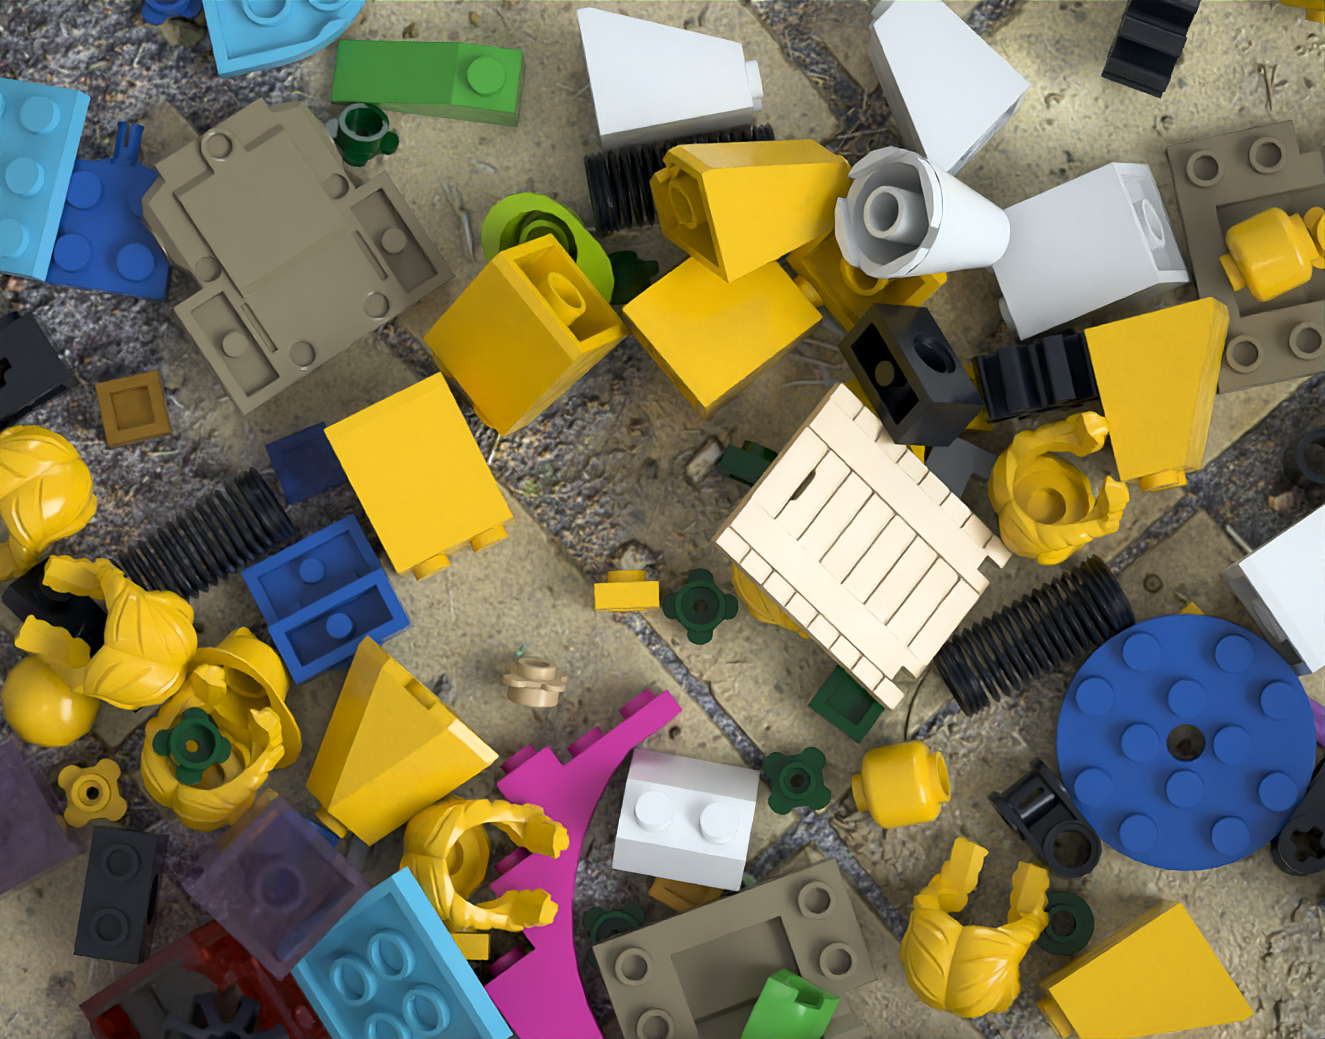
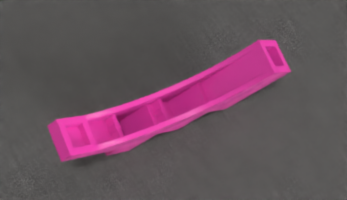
M648 688L618 710L625 719L624 722L606 735L597 726L570 745L567 750L573 759L565 765L562 764L550 746L547 745L537 752L532 744L527 745L500 765L507 776L497 782L496 786L510 804L523 805L530 803L541 806L546 816L550 817L553 821L560 822L567 829L570 841L568 848L560 851V856L557 859L543 856L540 853H531L526 847H519L494 866L501 877L489 885L498 898L502 897L509 890L521 891L529 889L533 891L536 888H541L551 895L550 900L558 905V911L551 924L533 926L530 929L523 928L522 931L534 946V950L526 955L520 946L517 945L488 967L494 979L486 984L484 989L520 1039H607L589 1002L579 968L574 937L573 906L577 868L584 838L593 814L615 772L633 748L683 712L668 690L656 697L651 689Z

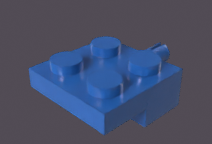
M118 122L113 158L96 161L75 158L45 282H39L51 286L167 303L173 266L170 267L159 245L140 222L142 220L140 200L158 176L154 170L138 163L144 126L136 123H131L130 126L127 122Z
M355 513L338 520L240 572L268 625L267 629L295 683L300 686L330 671L350 669L358 645L367 635L378 645L382 646L390 639L415 627Z

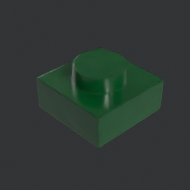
M748 440L744 441L741 449L728 444L718 466V474L752 488L778 456V453Z
M837 664L807 705V707L858 744H860L885 710L839 664Z

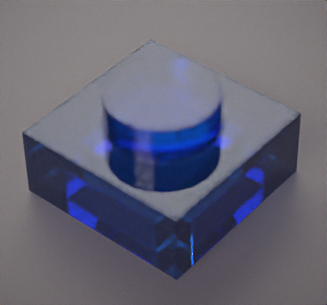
M324 421L265 445L290 506L350 482L323 430L327 428V424Z

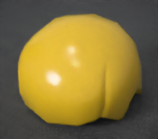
M36 654L25 657L10 669L0 691L2 717L20 739L39 747L52 748L70 745L90 732L101 708L100 699L87 696L85 693L82 695L71 692V689L63 682L62 678L50 668V664L39 660Z

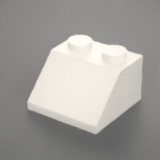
M634 748L616 834L612 869L739 892L756 805L760 771Z

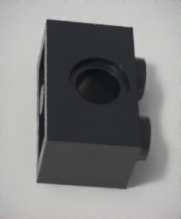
M873 303L837 345L887 432L897 445L949 447L986 406L927 307Z
M94 826L73 955L136 965L149 962L169 835L113 826Z

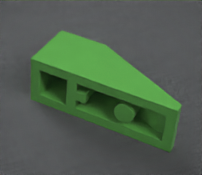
M339 40L330 102L331 104L346 106L355 103H368L385 111L518 127L526 71L523 50L461 42Z

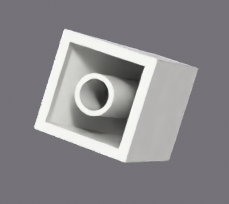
M881 0L871 12V15L875 18L868 26L871 30L867 53L907 149L919 153L955 177L1018 112L1031 84L941 0Z
M591 7L576 9L604 158L608 157L610 150L615 153V156H619L621 148L627 154H630L632 146L640 152L643 144L651 150L655 142L662 148L666 140L671 145H674L677 138L682 143H686L688 136L697 141L699 135L708 139L710 133L719 137L721 131L730 135L733 129L738 133H741L744 127L749 131L752 130L753 112L762 110L761 98H763V89L757 60L745 62L741 43Z
M1109 163L1004 209L1003 211L1010 225L1009 242L1000 259L994 264L985 267L990 274L995 273L1004 297L999 299L1002 317L1013 333L1018 332L1021 341L1048 337L1194 281L1148 164Z
M1324 502L1220 572L1264 639L1283 656L1297 677L1314 673L1325 665Z

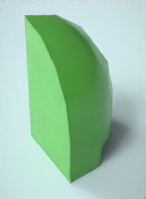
M783 968L768 977L745 1026L741 1039H820L841 998Z

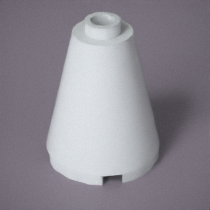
M889 146L871 151L853 166L847 176L854 179L846 199L838 197L836 203L835 236L843 257L851 266L859 267L866 275L878 279H895L987 267L1000 259L1009 242V221L1005 212L1000 207L919 153L909 149Z

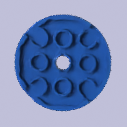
M1189 613L1163 614L1137 621L1135 625H1130V627L1124 628L1119 633L1112 634L1108 640H1104L1082 662L1066 689L1059 711L1056 734L1057 759L1064 787L1071 796L1073 804L1093 827L1099 838L1119 853L1135 861L1157 868L1177 871H1199L1234 863L1251 855L1276 837L1306 795V788L1312 779L1317 747L1314 716L1308 696L1299 678L1283 656L1265 639L1238 623L1208 614ZM1178 725H1194L1204 735V745L1198 756L1190 759H1180L1169 752L1166 743L1171 730Z

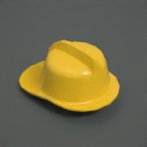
M244 626L232 630L215 648H196L195 656L189 664L188 673L193 672L198 666L203 664H216L225 671L227 693L216 709L210 713L219 729L227 731L235 741L243 744L250 752L248 740L249 720L247 714L251 709L260 711L269 706L281 719V735L283 739L281 744L285 751L284 756L276 763L273 769H284L296 762L302 749L301 733L291 712L284 703L291 683V675L282 656L270 645L260 641Z

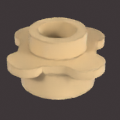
M521 658L518 660V665L505 666L502 682L508 685L507 699L514 703L530 707H553L558 704L559 692L565 691L568 675L564 672L556 671V664L551 661L538 658Z

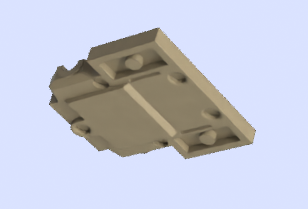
M260 97L153 166L152 169L158 178L140 200L142 219L140 222L146 231L153 236L170 267L173 266L188 273L199 289L198 292L173 307L170 311L241 417L456 277L386 170L355 189L344 172L341 155L331 135L317 116L308 107L296 100L267 106L263 98Z
M1292 120L1168 145L1166 154L1197 299L1215 298L1227 306L1230 317L1217 383L1218 395L1325 373V269L1317 270L1313 268L1312 276L1308 282L1269 301L1261 302L1253 298L1246 287L1234 292L1218 257L1229 253L1225 241L1227 230L1231 226L1268 208H1281L1288 216L1298 213L1302 219L1304 214L1313 207H1320L1325 211V145L1319 150L1299 153Z
M833 856L739 889V892L728 893L590 944L623 1039H741L745 1026L768 977L783 968L841 998L820 1039H871L868 1025L865 1026L851 1012L845 992L876 981L878 978L836 858Z

